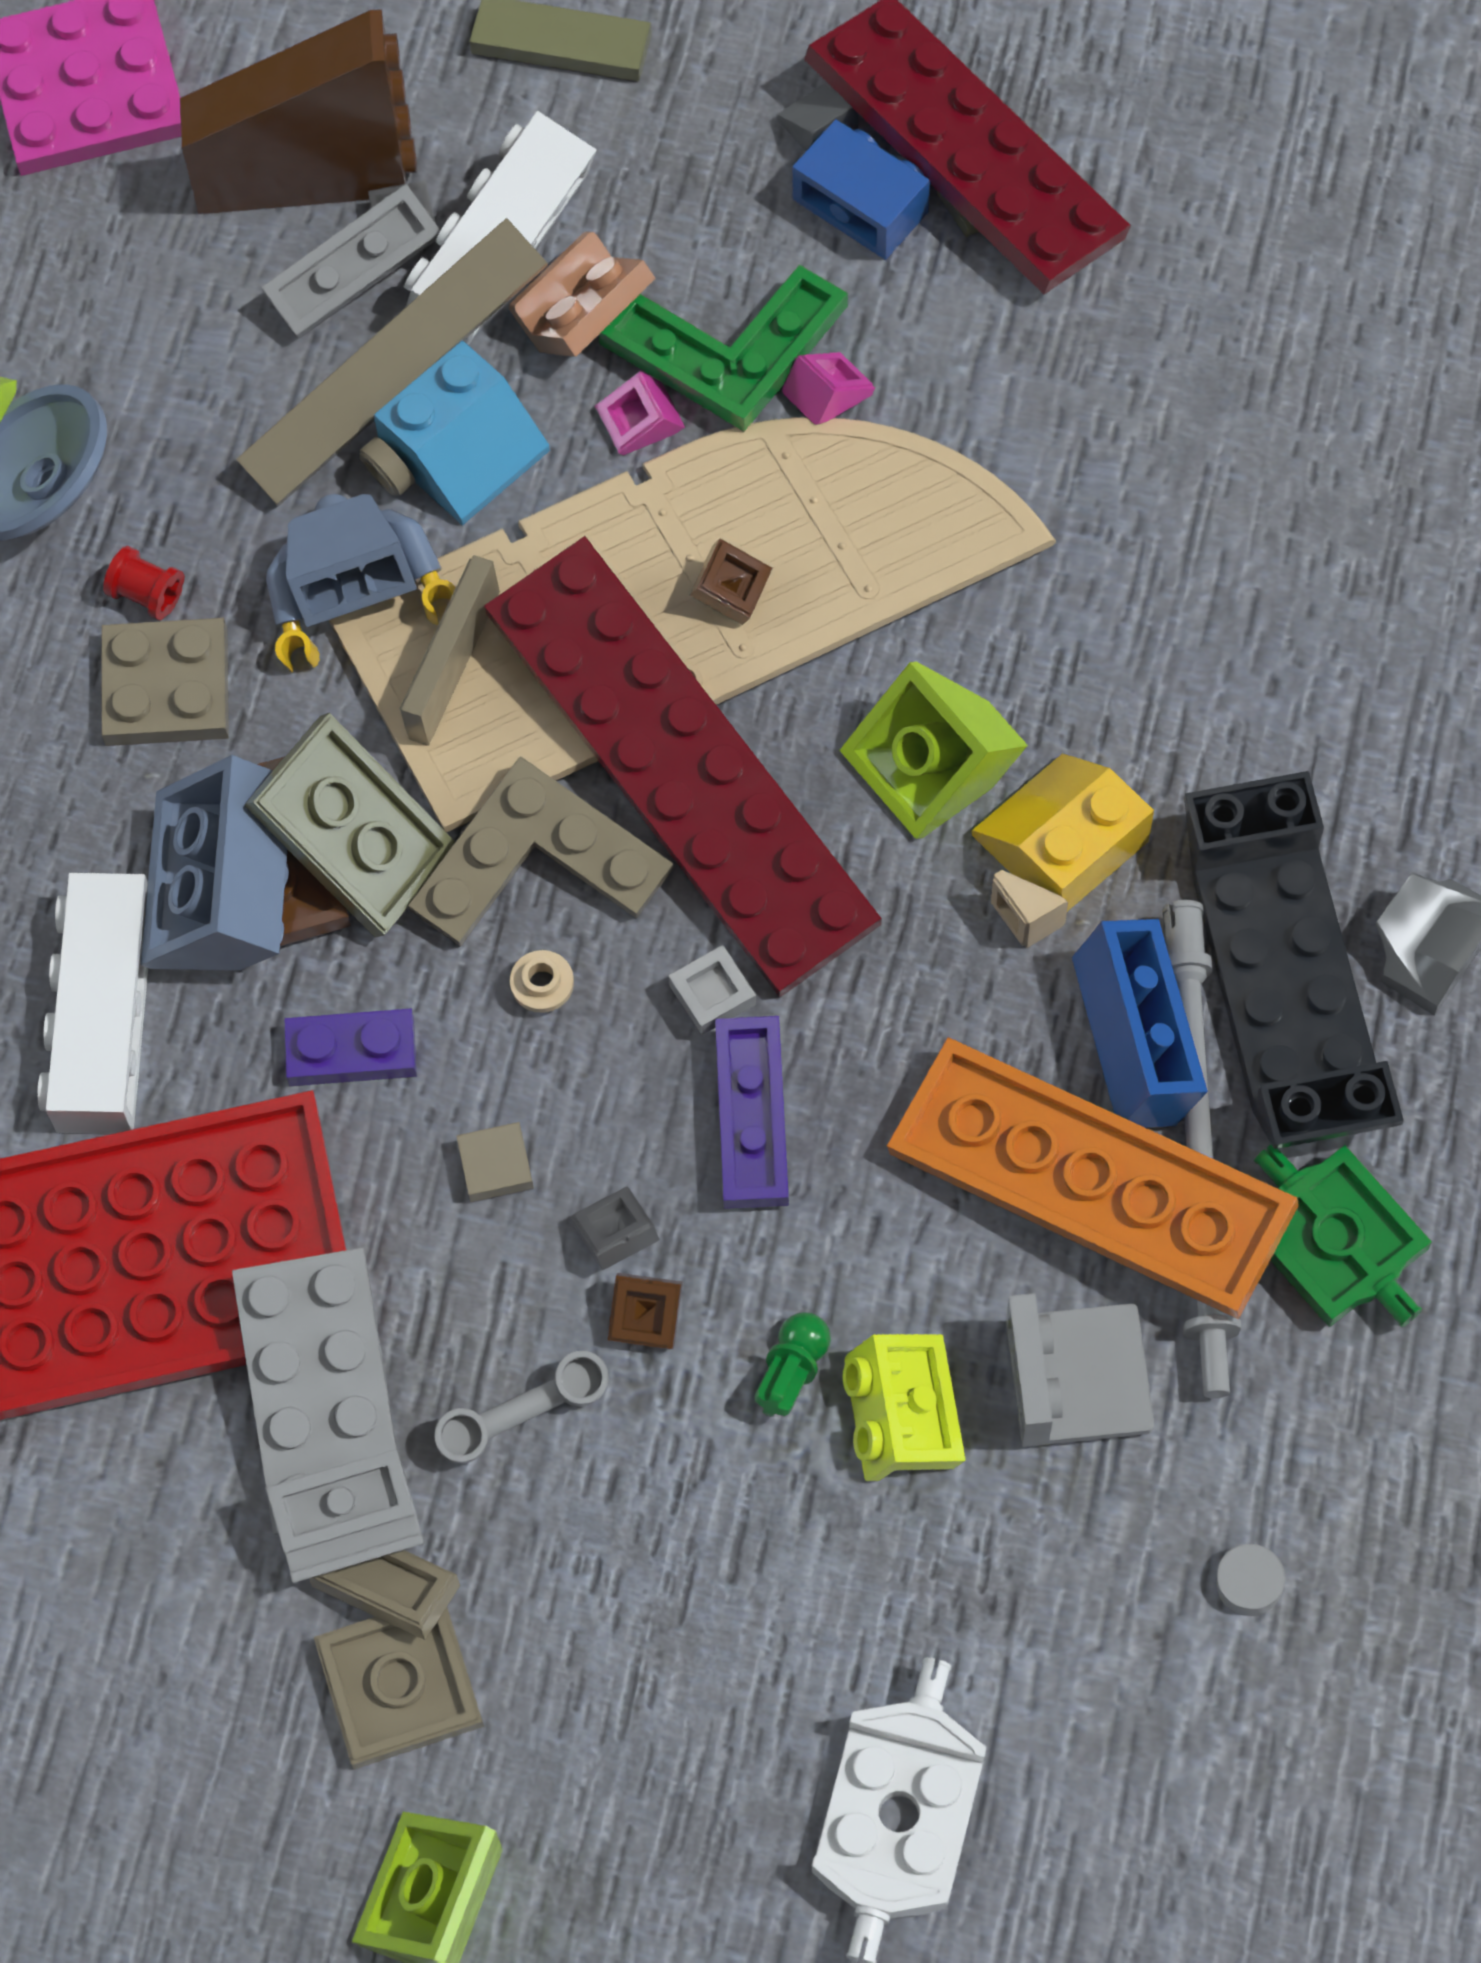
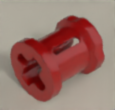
M127 545L121 548L112 559L104 578L103 591L105 595L111 598L118 599L123 596L148 608L149 616L161 621L176 606L182 593L185 576L183 571L174 567L164 570L141 559L139 550Z

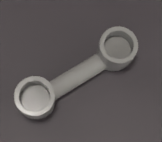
M572 1352L561 1360L556 1369L554 1379L481 1414L465 1408L454 1409L444 1414L435 1429L436 1447L444 1458L453 1463L465 1464L473 1462L483 1453L488 1439L563 1403L573 1407H585L593 1404L603 1395L607 1388L609 1380L608 1369L603 1360L592 1352Z

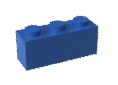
M1159 919L1101 921L1072 956V961L1114 1114L1145 1128L1176 1126L1208 1090Z

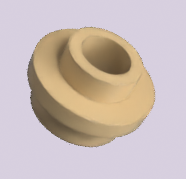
M538 950L524 955L515 963L510 974V987L515 1000L522 1007L533 1012L545 1013L556 1010L566 1003L573 991L574 977L569 963L561 955L552 951ZM538 972H548L553 976L552 981L545 986H536L530 982V979Z

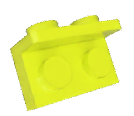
M873 1334L845 1356L843 1386L847 1395L851 1397L856 1426L853 1437L854 1450L857 1457L862 1461L866 1481H880L895 1470L954 1469L966 1461L943 1334Z

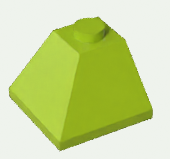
M915 661L909 662L839 751L913 837L921 839L990 791L1028 745L988 700Z

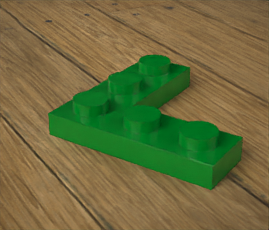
M799 264L731 347L726 346L642 294H639L598 335L599 344L745 432L784 385L797 357L809 354L848 307V293Z

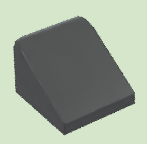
M824 84L777 114L778 121L806 151L835 119L852 130L859 128V113L835 90Z

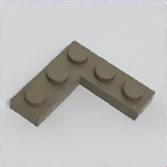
M520 756L408 907L412 913L461 947L534 847H536L637 919L673 870V863Z

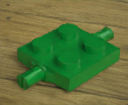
M1272 1144L1267 1147V1150L1264 1149L1257 1155L1254 1162L1261 1167L1277 1185L1278 1189L1298 1199V1208L1270 1261L1330 1328L1358 1305L1372 1302L1376 1298L1399 1323L1401 1328L1406 1326L1410 1320L1413 1321L1423 1309L1415 1303L1399 1285L1397 1280L1406 1267L1429 1250L1432 1241L1348 1147L1344 1145L1321 1164L1304 1168L1301 1171H1298L1279 1149H1274Z

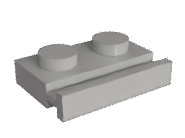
M398 1449L266 1487L293 1583L425 1544Z

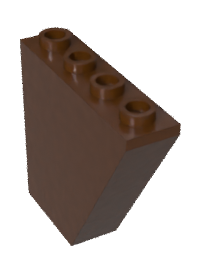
M382 9L369 10L180 98L182 152L198 215L370 200L368 191L407 184L406 174L417 173L415 142L411 133L408 103L406 104L403 69H400L397 33L386 34Z

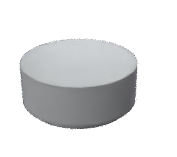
M1243 1544L1228 1551L1220 1561L1216 1575V1589L1222 1602L1230 1610L1245 1616L1261 1615L1271 1610L1281 1598L1285 1584V1572L1279 1558L1271 1550L1257 1544Z

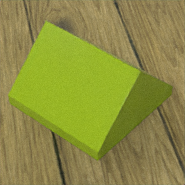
M403 1811L351 1942L403 1963H460L503 1851L496 1831L485 1825Z

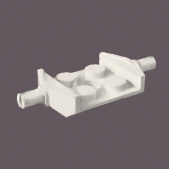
M923 1658L914 1695L915 1698H910L909 1702L852 1712L850 1729L817 1854L814 1856L812 1872L831 1891L856 1909L855 1916L858 1918L849 1951L846 1954L848 1959L855 1962L859 1961L863 1942H867L863 1963H876L875 1959L884 1928L883 1924L889 1925L890 1918L925 1915L946 1909L986 1753V1746L943 1712V1706L940 1703L951 1665L942 1660L939 1661L935 1679L932 1680L935 1659ZM901 1796L908 1798L915 1804L919 1812V1819L913 1828L905 1832H894L882 1824L879 1818V1810L882 1804L890 1798Z

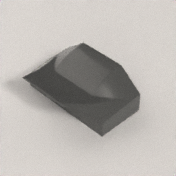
M1412 872L1375 923L1382 938L1386 956L1380 982L1435 1016L1481 951V895L1452 879L1436 881Z

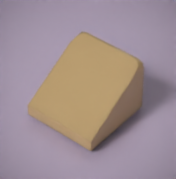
M1004 870L994 874L991 904L1022 946L1025 945L1028 948L1064 926L1068 902L1063 897Z

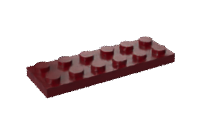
M880 0L808 45L804 61L906 160L915 164L923 172L924 176L930 180V184L1044 295L1125 240L1131 225L899 0Z

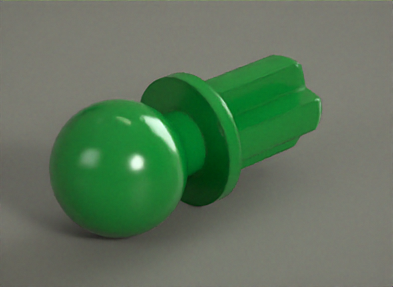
M800 1312L787 1318L779 1330V1344L772 1346L766 1356L768 1369L755 1393V1402L763 1408L762 1413L769 1417H773L775 1414L786 1416L792 1411L803 1386L811 1383L818 1372L816 1362L825 1356L830 1347V1330L826 1322L816 1314Z

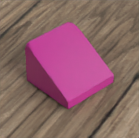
M841 352L799 355L783 386L784 395L816 425L828 422L872 396L875 390L873 384Z
M641 371L595 405L618 453L621 455H626L673 436L685 428L664 385L659 380Z

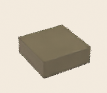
M520 1122L456 1135L470 1203L534 1189Z

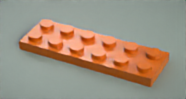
M949 1037L946 1039L887 1145L890 1155L1238 1320L1298 1208V1199L1293 1195Z

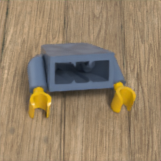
M337 494L326 495L317 502L315 511L295 517L288 523L287 544L280 548L269 566L266 582L275 625L278 627L282 626L283 634L275 644V652L278 659L291 673L294 672L291 655L299 647H305L306 658L313 668L318 665L320 660L318 648L302 632L300 622L304 621L306 627H310L417 590L415 582L421 581L424 586L422 602L427 619L431 623L439 625L438 617L432 604L441 598L450 600L456 587L453 583L440 579L438 572L442 570V567L421 525L414 519L392 509L381 511L373 497L367 494L350 499Z

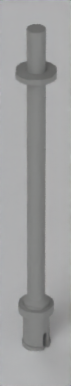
M1194 900L1173 901V906L1166 904L1162 908L1165 921L1166 946L1208 1090L1201 983L1212 973L1211 956L1205 953L1203 905ZM1207 1092L1184 1117L1186 1147L1213 1159L1209 1095ZM1197 1300L1198 1316L1185 1321L1183 1336L1191 1340L1200 1341L1203 1395L1208 1398L1226 1397L1230 1394L1226 1339L1239 1335V1332L1242 1330L1241 1320L1224 1315V1312Z

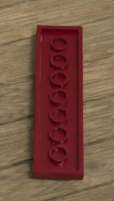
M586 536L484 605L486 614L779 998L881 926L882 918Z

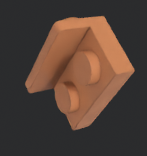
M583 232L510 303L509 310L540 353L576 357L656 278L643 260L612 257L596 233Z

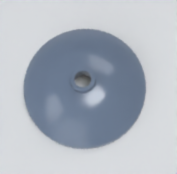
M66 384L51 385L25 394L9 405L0 422V540L30 535L48 526L76 503L95 477L104 455L107 422L100 404L84 389Z

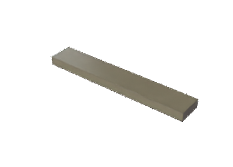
M506 217L237 458V461L270 498L280 506L374 422V414L459 342L469 337L547 267V262Z

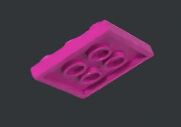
M73 0L0 18V100L20 176L181 137L180 94L154 0Z

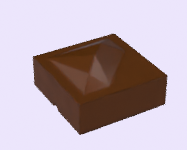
M719 538L712 545L690 596L743 625L751 618L773 568Z
M617 1273L608 1340L673 1349L675 1346L683 1282Z

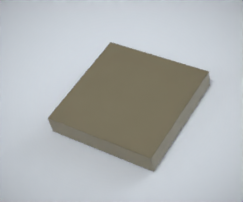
M447 1607L425 1640L377 1617L314 1637L354 1770L484 1727Z

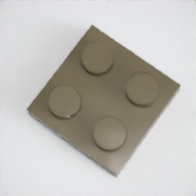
M224 618L102 625V738L105 746L229 739L228 638Z

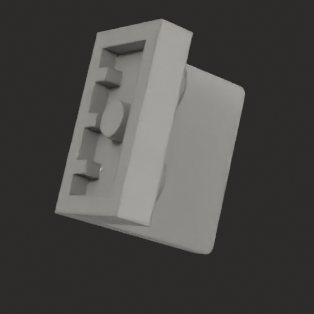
M1035 1293L1009 1296L1005 1321L1022 1447L1150 1434L1153 1431L1154 1417L1139 1313L1135 1304L1038 1313Z

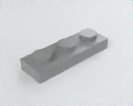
M405 184L262 286V290L297 339H299L435 242L440 229L409 186Z

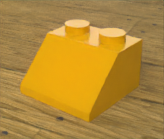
M1062 753L972 830V836L1011 874L1063 897L1068 902V912L1149 842L1154 809L1110 768Z

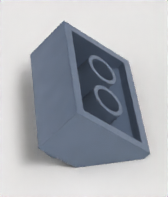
M230 755L156 791L141 966L150 969L242 970L280 953V944L284 935V924L282 922L284 888L289 873L287 864L288 849L244 806L272 773V770Z

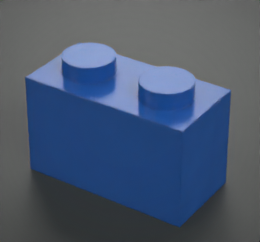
M836 119L792 166L793 200L884 260H887L928 214L930 180L924 176L923 172L912 162L898 160L878 147L875 140L864 131L852 130Z

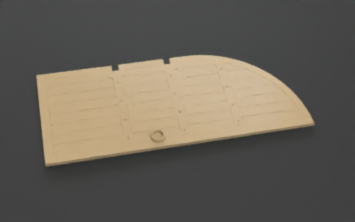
M807 417L751 423L745 432L734 427L704 436L643 463L644 471L649 480L641 484L635 485L630 474L626 471L519 520V527L526 536L511 543L505 531L500 529L437 559L442 567V570L438 572L440 579L453 583L455 587L462 576L469 558L472 559L473 555L493 561L500 595L573 543L586 536L717 705L1053 546L1056 540L1034 511L1010 487L976 462L951 448L920 435L877 423L833 418L828 422L816 425ZM719 538L773 568L751 618L743 625L690 596L710 549ZM421 581L415 582L417 590L328 620L438 822L446 833L473 820L520 756L555 781L598 761L489 617L430 745L428 746L409 739L400 706L438 625L431 623L426 617L422 602L424 586ZM445 598L438 599L432 604L439 623L450 601Z

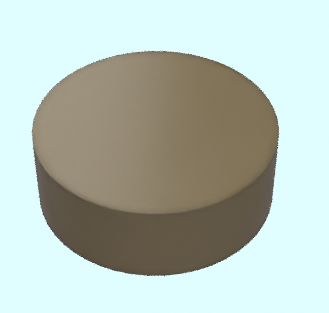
M375 436L359 450V458L366 469L391 495L401 496L416 482L405 463L380 438Z

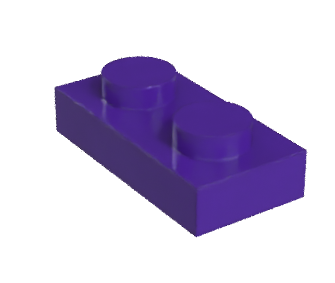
M412 1008L284 1018L286 1077L290 1087L417 1077L415 1025Z

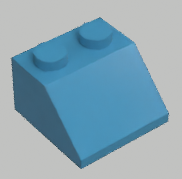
M463 340L374 414L378 438L383 440L405 463L414 476L415 483L462 526L550 451L548 442L506 379Z

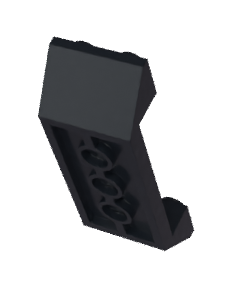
M1309 771L1185 793L1184 803L1193 882L1198 901L1203 905L1202 917L1252 1112L1273 1148L1279 1149L1401 1126L1404 1120L1388 1061L1376 1063L1319 852L1324 825Z

